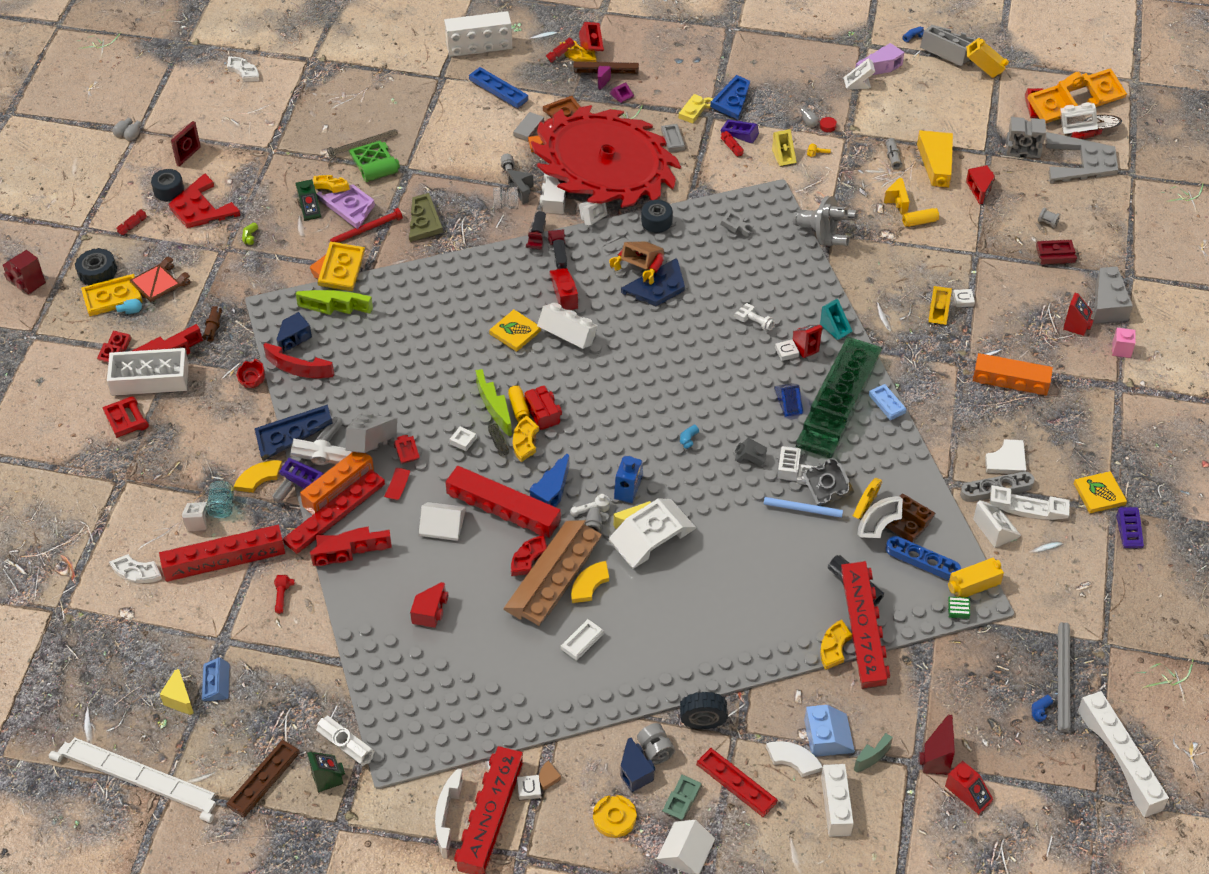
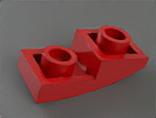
M113 330L108 343L103 344L97 359L109 363L110 353L125 352L132 339L131 335Z

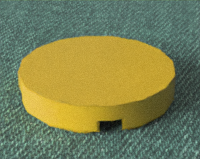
M621 795L605 796L594 807L593 822L595 828L607 837L618 838L625 836L636 825L637 814L635 806L629 799Z

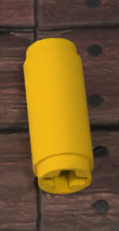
M937 208L914 211L902 215L905 227L939 220Z
M520 386L510 387L508 396L515 418L518 422L525 416L530 418L523 390Z

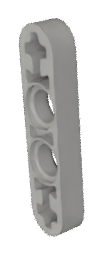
M1019 472L967 482L962 485L960 496L967 502L990 499L991 491H986L983 487H991L992 485L1003 487L1002 483L1004 482L1011 484L1012 487L1009 488L1011 489V494L1026 492L1032 489L1035 479L1029 472Z

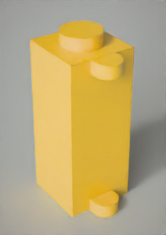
M977 38L966 46L967 57L990 77L994 78L1006 70L1005 66L1008 65L1009 61L986 44L985 40Z
M993 557L951 573L948 583L950 592L955 594L956 597L966 598L1000 585L1004 575L1001 563Z

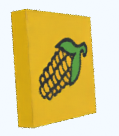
M514 309L489 330L491 336L516 352L541 332V328L535 322Z
M1111 471L1074 480L1073 484L1089 514L1125 506L1127 503Z

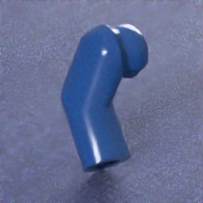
M919 26L910 29L902 36V39L908 42L916 34L921 38L923 37L924 28Z
M1049 695L1042 697L1032 704V718L1037 722H1042L1046 719L1045 708L1053 704V700Z

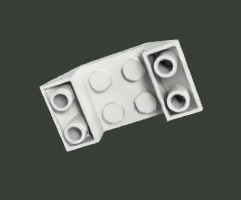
M656 499L626 518L608 540L631 568L634 569L649 559L650 551L675 535L681 539L695 530L696 527L672 499Z

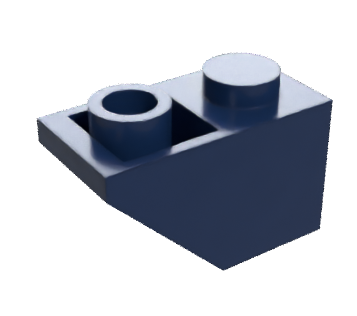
M299 312L282 321L276 340L277 345L282 347L283 353L312 338L310 324Z
M632 738L627 739L620 765V777L633 793L654 781L655 766L650 759H646L640 744L635 743Z

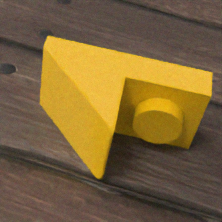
M899 178L886 190L884 203H895L896 208H899L900 214L903 215L908 213L910 201L903 178Z
M933 287L928 322L947 325L952 288Z

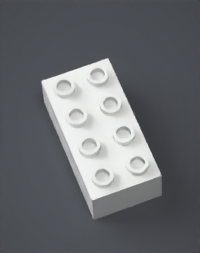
M508 11L444 19L446 46L449 57L512 49V29Z
M185 348L110 353L107 383L111 396L187 391L189 362Z

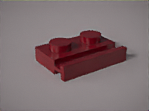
M1072 239L1037 241L1036 243L1041 265L1076 263L1077 261Z

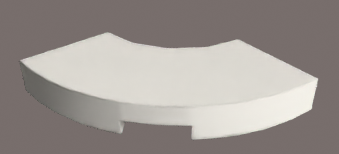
M228 57V72L239 74L243 82L259 81V73L255 65L248 63L243 58Z
M127 554L109 562L113 571L127 581L152 583L162 580L154 561L147 563L137 562Z
M784 741L766 743V749L773 765L783 764L791 766L798 771L801 777L821 772L823 769L819 760L800 745Z

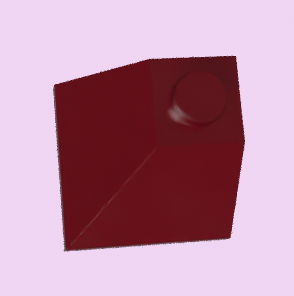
M194 121L182 127L171 137L176 166L178 167L201 148L196 122Z
M948 714L925 742L923 751L919 752L918 762L919 765H922L924 774L948 775L950 773L955 755L953 715Z

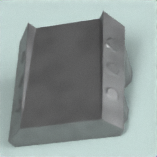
M830 458L823 465L811 467L807 471L802 472L817 506L825 505L855 493L839 459Z

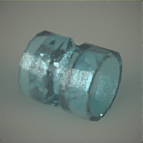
M216 481L209 485L206 510L210 516L225 518L232 514V501L234 499V486L225 481Z

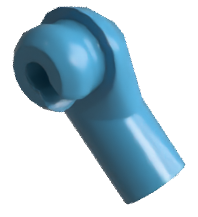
M695 424L680 434V444H683L685 449L693 445L691 438L699 433V428Z

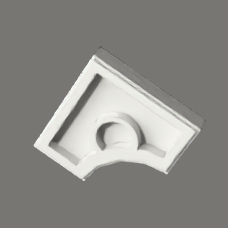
M1004 439L1000 450L994 453H986V473L1014 474L1026 472L1023 440Z

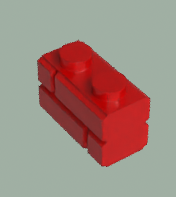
M543 385L535 390L531 389L524 393L528 409L540 430L560 423L562 410L559 404L555 405L552 391L548 392L546 386Z

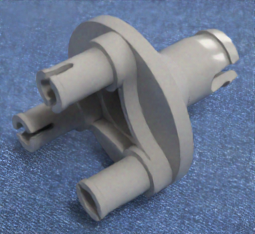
M826 196L815 211L796 210L793 214V224L795 226L813 228L821 245L848 246L850 242L849 235L836 234L838 222L842 220L857 221L859 214H856L858 210L838 207L837 201L833 196Z

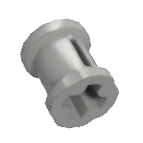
M1044 207L1038 217V222H1045L1051 225L1052 228H1055L1061 214L1052 213Z

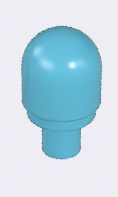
M138 299L123 301L124 304L116 305L117 313L125 311L126 314H134L142 309V303Z

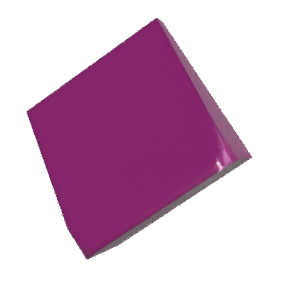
M610 66L598 67V88L602 89L611 79Z
M626 82L610 91V94L620 103L634 97Z

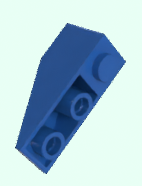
M566 454L562 459H558L555 466L550 471H546L543 477L531 486L529 491L530 497L554 507L561 502L570 467L569 454Z

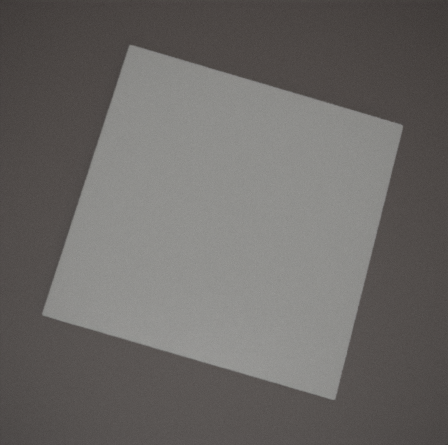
M784 179L670 204L673 210L672 225L667 231L661 233L650 232L642 226L641 210L600 219L592 225L581 223L554 229H564L567 269L575 282L578 292V309L572 311L582 318L591 319L592 323L598 325L592 345L584 349L542 328L540 333L517 352L489 334V330L513 309L538 324L543 306L558 303L549 274L550 270H556L557 267L553 245L549 243L548 231L543 233V250L526 248L525 246L529 239L528 235L359 272L353 293L372 297L373 310L370 314L353 309L351 314L334 310L329 315L299 307L296 299L297 291L335 290L352 292L318 286V282L245 298L277 421L328 404L332 418L337 416L342 419L343 423L329 443L332 446L346 448V428L362 412H372L373 415L396 417L398 418L397 437L402 435L414 436L420 458L418 460L400 464L396 448H394V441L387 440L385 445L379 443L378 448L366 452L372 457L374 472L385 479V485L322 534L339 535L350 530L368 526L370 533L390 530L392 548L352 554V561L316 566L362 742L375 751L373 759L368 765L376 789L489 760L491 754L496 753L498 746L522 751L680 708L682 698L696 692H714L715 694L725 696L824 669L820 657V648L826 631L834 623L842 619L852 634L842 581L828 569V564L836 555H841L849 563L866 561L867 568L872 570L873 580L870 581L884 592V597L876 605L880 615V619L876 620L877 626H882L883 638L880 639L881 646L885 645L886 652L1013 617L1014 611L1001 586L997 585L966 597L970 599L969 619L949 618L948 598L956 597L948 588L949 580L889 555L886 552L887 540L893 536H900L886 527L882 530L881 538L859 537L858 527L862 518L853 517L854 511L874 478H879L883 482L877 497L873 500L870 507L882 499L900 496L903 493L936 513L929 525L913 542L914 544L958 562L961 569L986 560L909 412L906 410L905 414L889 420L869 396L870 390L886 384L904 405L812 229L793 224V214L800 207ZM729 210L745 217V223L754 225L748 237L744 236L739 230L734 233L720 225ZM626 234L634 242L645 241L664 249L662 265L675 258L678 259L685 291L658 306L637 300L635 295L629 293L624 295L621 293V287L642 277L643 272L647 270L622 260L620 261L621 269L615 271L614 267L611 269L609 260L613 257H618L617 254L620 251L614 252L616 248L623 247L624 242H631L626 239ZM617 236L621 237L620 239H617L601 247L606 253H612L608 256H605L603 252L597 247ZM838 298L853 332L837 340L822 327L820 350L818 353L803 358L799 353V357L781 361L775 349V344L792 340L793 331H796L798 328L808 325H820L822 307ZM748 303L755 307V314L764 318L767 316L772 317L775 325L772 330L765 331L758 322L751 319L742 322L736 319L734 314L744 304ZM299 312L310 324L312 338L285 351L283 354L313 362L315 357L333 362L335 375L330 378H305L289 374L268 361L263 345L268 343L278 346L276 339L282 321ZM483 369L486 383L494 382L496 395H505L511 421L512 436H507L488 412L478 390L475 370ZM544 385L548 392L552 391L555 405L559 404L561 407L560 423L543 430L539 429V432L536 434V453L520 462L513 449L514 430L519 422L515 418L508 390L512 386H520L523 393L528 390H535L537 387ZM530 413V419L535 423V421H534V419H533V417H532V415H531V413ZM695 424L699 428V433L691 438L693 445L685 449L683 444H680V434ZM460 426L476 433L477 439L467 451L450 444L449 439ZM324 429L305 438L304 441L314 442ZM750 438L767 447L765 463L759 466L746 458L740 462L735 461L737 445ZM292 446L285 449L287 459L292 458L299 462L301 458L290 456ZM782 446L800 448L799 464L818 467L830 458L839 459L855 493L822 505V507L843 510L842 518L764 505V498L769 497L817 506L808 485L796 484L797 481L777 479ZM566 454H569L570 467L561 502L556 506V508L561 509V522L550 538L545 537L547 547L566 521L586 519L588 512L573 517L570 514L572 507L595 502V498L600 494L609 497V510L601 512L603 529L600 532L602 534L601 539L552 612L546 616L540 626L524 617L520 620L503 610L527 576H511L513 555L524 542L540 535L527 528H521L511 521L503 520L495 514L487 513L481 508L471 506L465 501L449 496L446 493L445 481L457 465L530 496L531 486L537 483L546 471H550L558 459H562ZM623 456H632L643 461V478L633 504L614 499L615 477ZM312 463L310 467L326 473L336 464L317 465ZM396 468L410 470L407 483L399 500L384 497ZM624 483V487H629V484ZM295 484L294 487L302 517L306 521L312 514L302 506L300 492L304 489ZM656 499H672L695 525L696 529L681 539L677 535L673 536L650 551L647 561L632 569L608 540L616 531L613 526L614 513L649 501L653 502ZM431 502L466 507L458 541L419 536L422 505ZM316 540L310 544L311 550L317 547ZM914 551L908 553L911 557L914 558L919 556V554ZM933 559L927 561L928 564L932 566L938 564L937 561ZM606 561L609 582L602 583L595 589L592 601L572 603V587L578 575L587 567ZM440 582L445 583L446 591L449 592L448 601L446 604L443 603V616L441 621L438 620L436 628L412 624L410 611L415 596ZM589 619L603 629L604 634L576 661L561 650V645ZM853 636L842 648L845 658L844 663L856 660Z

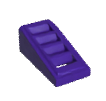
M727 120L720 130L721 133L728 131L732 137L748 143H754L759 135L756 123Z
M288 458L279 471L280 475L303 489L313 483L311 482L312 479L315 481L324 474L292 458ZM292 466L295 467L292 472H288Z
M1120 507L1116 518L1123 548H1143L1144 543L1138 507ZM1127 538H1137V540H1127Z

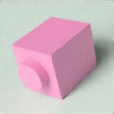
M1116 328L1112 341V356L1131 358L1135 346L1136 330Z

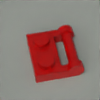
M128 397L102 407L116 438L136 430H145L149 426L137 406L138 402L135 397ZM125 408L131 410L136 421H130Z

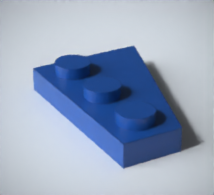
M736 75L711 101L710 107L738 120L750 87V81Z

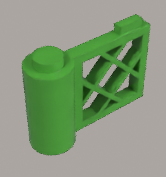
M377 141L349 150V154L359 168L365 182L398 172L400 168L397 158L395 159L393 156H390L385 142Z

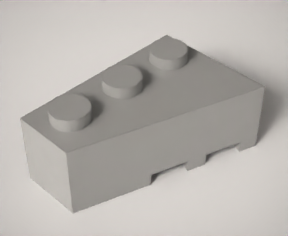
M931 25L924 30L920 48L938 55L942 59H947L955 65L963 66L970 60L967 57L966 46L976 39L967 37V33L962 32L959 35L951 33V29Z
M1118 267L1100 268L1095 285L1093 324L1128 321L1133 305Z
M362 412L346 428L345 451L365 453L378 448L379 443L385 445L387 440H397L398 418L373 415L372 412Z

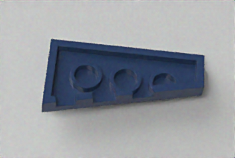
M328 404L254 428L262 460L265 461L291 447L293 439L304 440L333 424Z

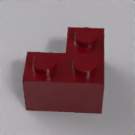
M27 249L2 265L5 271V278L9 282L12 281L19 290H23L27 294H31L46 283L38 258Z

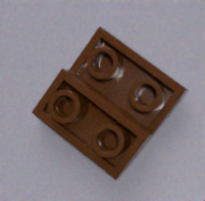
M902 493L900 495L903 499L902 519L893 520L885 527L913 543L929 525L936 513Z

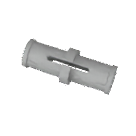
M890 138L885 142L888 150L887 157L890 159L893 169H900L902 167L901 153L897 148L896 140Z

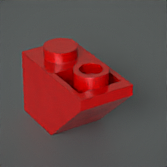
M440 582L415 596L410 611L412 624L436 628L438 620L441 621L443 616V603L446 604L448 601L449 592L446 591L445 583Z

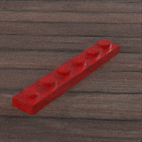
M372 469L286 535L283 538L284 544L298 554L316 540V535L325 533L383 487L385 479Z

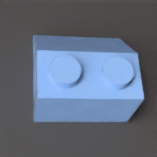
M829 705L806 707L804 721L810 751L815 757L855 752L846 713Z

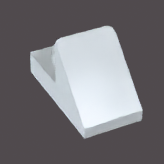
M868 58L844 77L848 90L871 88L868 77L875 73L872 60Z
M584 202L579 204L581 220H584L585 225H592L608 215L606 203Z
M207 502L187 503L182 513V519L187 531H203L207 529L205 516L208 510Z

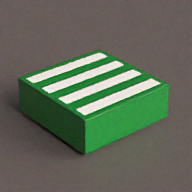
M949 597L948 617L969 619L970 599L965 597Z

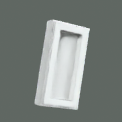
M587 619L561 645V650L577 661L604 634V630Z

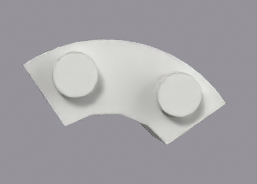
M894 496L873 504L860 521L858 527L859 537L881 538L882 530L888 523L893 520L902 519L903 499L900 496Z

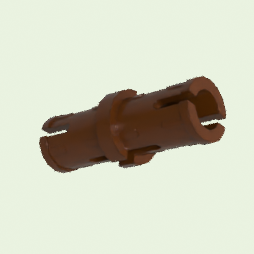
M218 306L211 307L209 318L205 322L206 328L202 338L206 340L208 336V342L214 341L216 330L220 326L219 320L223 310L219 308L217 312Z

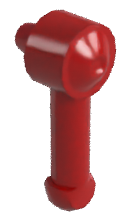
M276 575L274 580L277 590L275 613L277 614L284 612L285 590L295 585V579H290L288 575Z

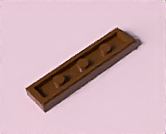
M576 61L573 63L575 73H598L599 66H610L611 74H639V63Z
M282 739L226 803L227 807L245 818L300 754L299 749Z

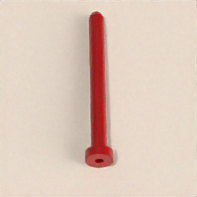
M395 208L393 213L366 223L358 229L354 228L335 236L330 241L339 243L394 219L399 221L403 219L402 213L399 208Z

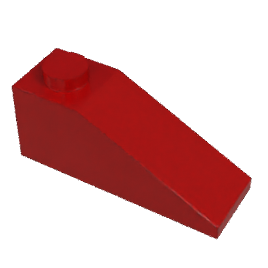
M568 269L550 270L549 274L558 304L565 310L578 309V292Z

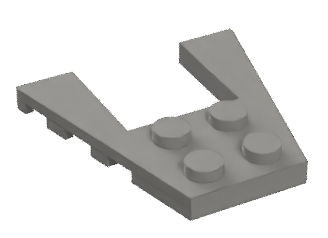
M1046 132V148L1080 150L1082 168L1049 167V181L1051 184L1056 180L1067 182L1071 181V178L1080 177V180L1087 179V176L1096 175L1097 178L1117 175L1118 164L1115 146Z

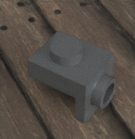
M747 438L737 445L735 461L740 462L746 458L761 466L765 463L767 447Z

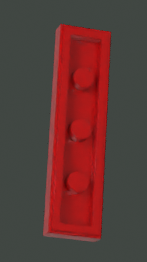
M710 748L697 760L696 765L760 816L764 817L777 804V798L714 749Z

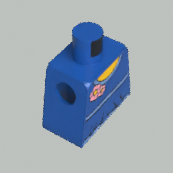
M623 456L615 477L614 499L633 504L643 478V461L641 459ZM624 483H628L629 487H624Z

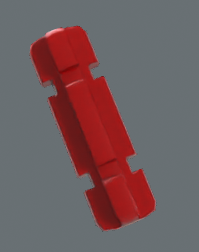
M569 37L565 40V43L562 42L554 48L553 52L550 51L546 54L549 62L555 61L556 57L559 58L568 51V48L571 49L575 42Z
M1103 129L1073 132L1071 137L1083 140L1102 134Z
M728 131L721 133V139L737 157L742 156L744 149Z
M142 209L138 210L125 220L124 224L121 223L117 226V232L125 235L128 230L130 231L138 225L140 220L143 221L147 217L146 212Z

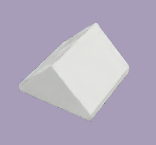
M981 500L977 502L973 520L994 548L1018 539L1021 536L1001 509Z
M431 502L425 503L421 507L419 536L458 541L466 507Z
M697 820L674 822L657 857V861L688 874H700L715 842V838Z

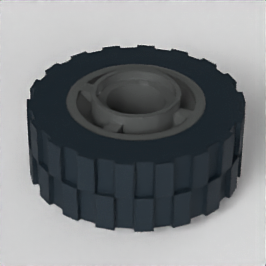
M94 248L79 255L75 262V269L80 281L84 284L93 285L114 278L117 273V264L110 251Z
M696 692L687 695L680 701V720L685 726L690 728H717L728 719L727 700L720 694Z

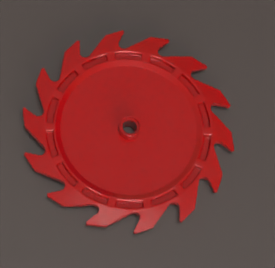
M592 105L579 107L571 117H566L563 109L553 115V128H548L542 122H539L537 133L544 145L531 141L534 153L548 163H538L537 167L546 175L566 181V183L557 185L562 190L569 193L592 194L593 196L587 199V202L603 204L615 199H622L621 208L634 206L642 195H648L650 201L657 200L661 196V183H666L671 189H674L676 178L668 165L681 169L678 159L662 147L666 146L665 138L644 130L653 128L652 124L639 119L619 118L624 114V111L609 109L594 114L590 112Z

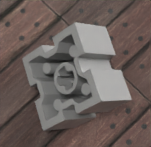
M1011 117L1009 132L1006 138V156L1020 157V154H1026L1028 158H1040L1042 143H1044L1046 136L1045 119L1032 118L1031 121H1028L1025 118Z

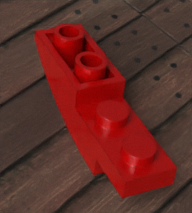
M195 324L166 340H163L160 336L132 351L185 348L188 355L190 354L189 347L203 341L201 330Z
M368 526L336 535L310 551L312 565L324 566L332 563H344L352 561V554L392 548L390 530L370 533Z

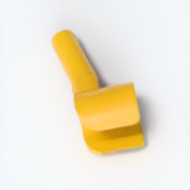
M812 143L808 147L807 156L814 157L816 153H831V149L817 148V145Z

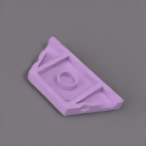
M349 185L350 190L325 195H322V192L316 194L318 200L356 229L361 226L375 206L374 200L355 185Z

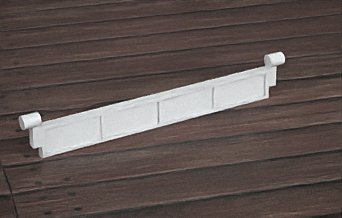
M75 737L70 743L64 742L58 752L51 751L49 754V759L56 762H61L62 758L66 757L201 811L200 819L211 823L214 815L210 813L216 805V802L213 801L216 796L215 793Z

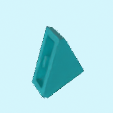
M838 298L822 307L820 325L835 339L839 340L853 332Z

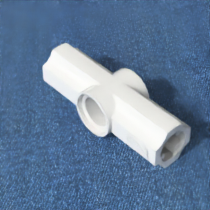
M293 439L290 456L310 459L317 465H326L328 463H339L352 451H345L343 447L332 446L325 440L310 442Z
M331 717L321 718L317 723V732L362 766L369 764L373 759L375 751Z

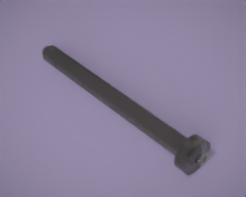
M393 129L334 149L329 147L327 148V153L330 159H334L335 155L397 136L398 131Z

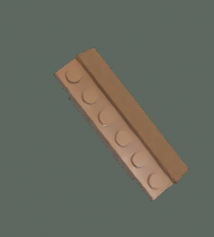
M586 520L566 521L503 610L520 620L524 617L540 626L582 569L592 550L601 539L602 534L585 525Z

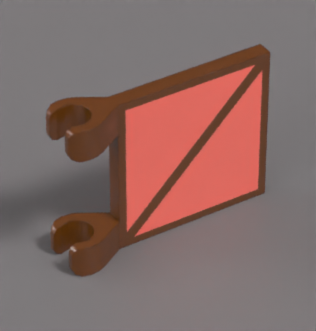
M169 256L157 266L130 279V283L150 302L180 286L189 285L191 281L188 279L190 275L186 272L175 279L167 271L174 268V264L171 263L173 259Z

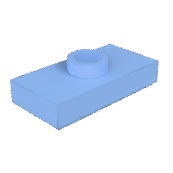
M886 384L869 391L871 399L889 420L906 413L907 409Z

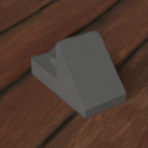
M511 169L507 170L508 184L522 204L528 203L529 188L534 186L533 175Z

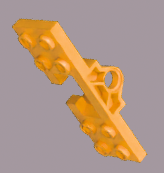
M1110 68L1091 75L1087 73L1081 74L1079 71L1075 72L1065 80L1059 81L1056 86L1029 94L1027 99L1039 119H1045V123L1061 119L1060 108H1064L1067 105L1078 106L1070 94L1072 91L1086 87L1092 97L1087 102L1094 103L1095 107L1123 99L1127 93Z

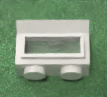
M1086 102L1079 106L1067 105L1064 108H1060L1064 134L1098 129L1094 103Z

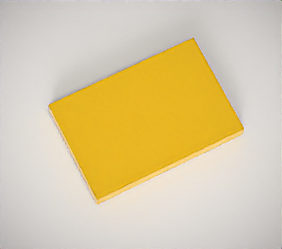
M330 241L317 281L318 286L353 292L365 254V247Z
M131 274L81 287L89 317L116 310V305L124 304L123 301L138 299L142 303L140 292L130 283V279L134 278L135 275Z

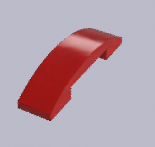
M268 343L263 345L268 361L289 374L305 378H330L335 375L333 362L315 357L313 362L283 354L282 347Z

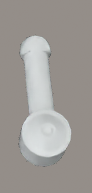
M600 494L595 498V502L572 507L570 514L573 517H577L579 514L589 512V509L592 507H597L601 512H606L610 508L609 497Z

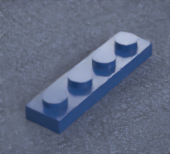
M481 67L469 74L470 81L516 108H519L529 100L526 93Z

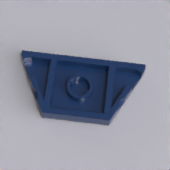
M675 258L662 265L657 273L653 274V284H649V279L643 282L642 276L621 287V293L624 295L627 293L635 295L637 300L658 306L684 292L685 284L678 259Z

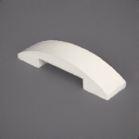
M991 486L990 503L1005 512L1022 517L1045 520L1069 517L1070 500L1051 496L1048 501L1011 494V489Z
M457 769L447 780L436 807L435 826L437 841L441 855L448 859L452 838L450 828H445L450 799H460L463 784L462 769Z

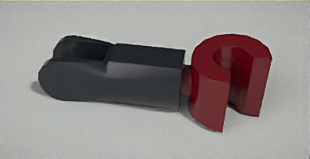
M543 211L535 214L532 230L528 234L529 239L528 243H526V248L543 250V233L546 225V213Z
M564 229L548 231V239L550 245H553L557 269L567 268Z

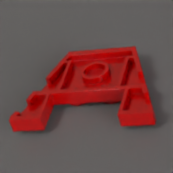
M206 173L169 203V209L186 228L208 224V221L214 219L219 221L226 220L225 217L240 216V210L232 202L215 209L201 194L214 187L213 181Z

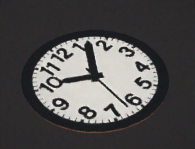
M1097 115L1098 129H1110L1122 123V119L1114 115ZM1092 116L1084 119L1083 122L1092 120Z

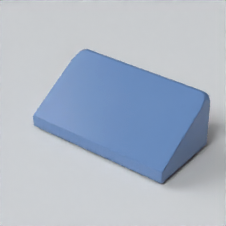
M221 657L203 664V701L225 700L229 698L230 665Z

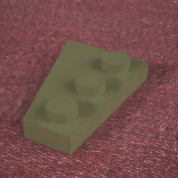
M426 193L412 197L410 242L444 233L430 194Z

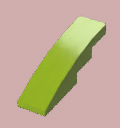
M335 290L296 292L297 305L299 307L329 315L334 310L351 314L353 309L369 314L373 310L372 297Z
M483 369L475 370L478 390L488 412L507 436H512L511 421L505 395L497 396L494 382L486 383Z

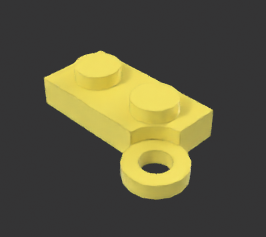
M693 94L679 112L678 118L694 123L705 108H712L706 102L711 103L713 98L706 97L703 99V97Z

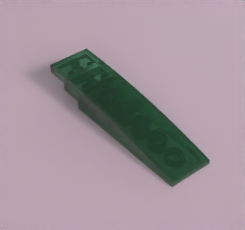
M847 336L811 405L810 413L803 424V430L796 441L795 447L827 458H833L883 347Z

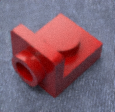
M402 435L397 437V440L394 441V448H396L400 464L418 460L420 457L414 436Z

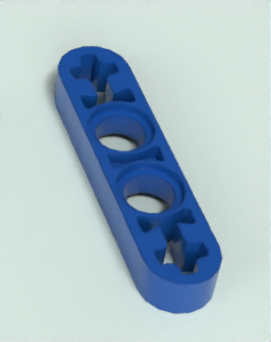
M893 536L887 540L886 552L889 555L941 578L949 580L951 573L961 570L958 562L903 538ZM914 551L917 552L919 556L914 558L911 557L908 553ZM933 559L937 561L938 564L932 566L928 564L927 561Z

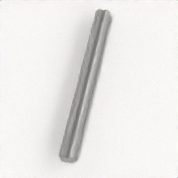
M337 416L333 417V424L325 427L316 440L329 442L343 424L342 419ZM301 458L299 460L300 463L309 467L313 463L310 459ZM285 478L272 495L273 500L281 503L295 486V483Z
M1061 622L1058 626V730L1067 733L1070 729L1069 623Z

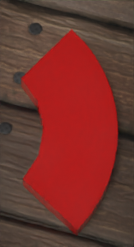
M544 535L529 539L514 553L511 562V576L527 575L530 572L534 562L540 558L547 548Z

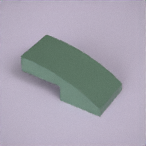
M885 733L875 748L867 744L855 761L854 771L857 773L877 763L891 748L893 737Z
M681 775L674 791H671L662 812L683 821L696 799L702 783Z

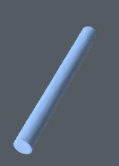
M769 497L764 498V505L842 518L843 510Z

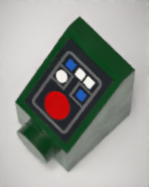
M313 180L296 182L297 197L304 221L321 218Z
M317 752L307 753L318 793L343 784L342 776L345 775L342 762L337 763L335 755Z

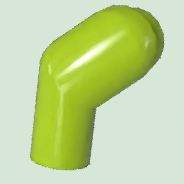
M253 222L243 229L242 241L244 244H254L255 241L253 240L255 238L251 234L258 230L256 223Z

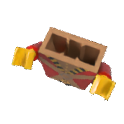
M645 241L624 242L623 249L617 254L618 257L611 258L609 264L611 269L614 267L615 271L621 269L620 261L622 260L644 268L647 271L643 272V282L649 279V284L651 285L654 283L653 274L657 273L664 261V249Z

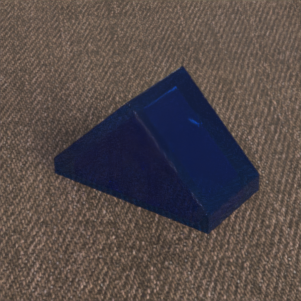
M790 383L774 386L784 417L803 414L798 384Z

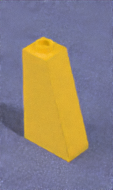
M919 130L917 147L931 185L949 188L952 173L953 133Z

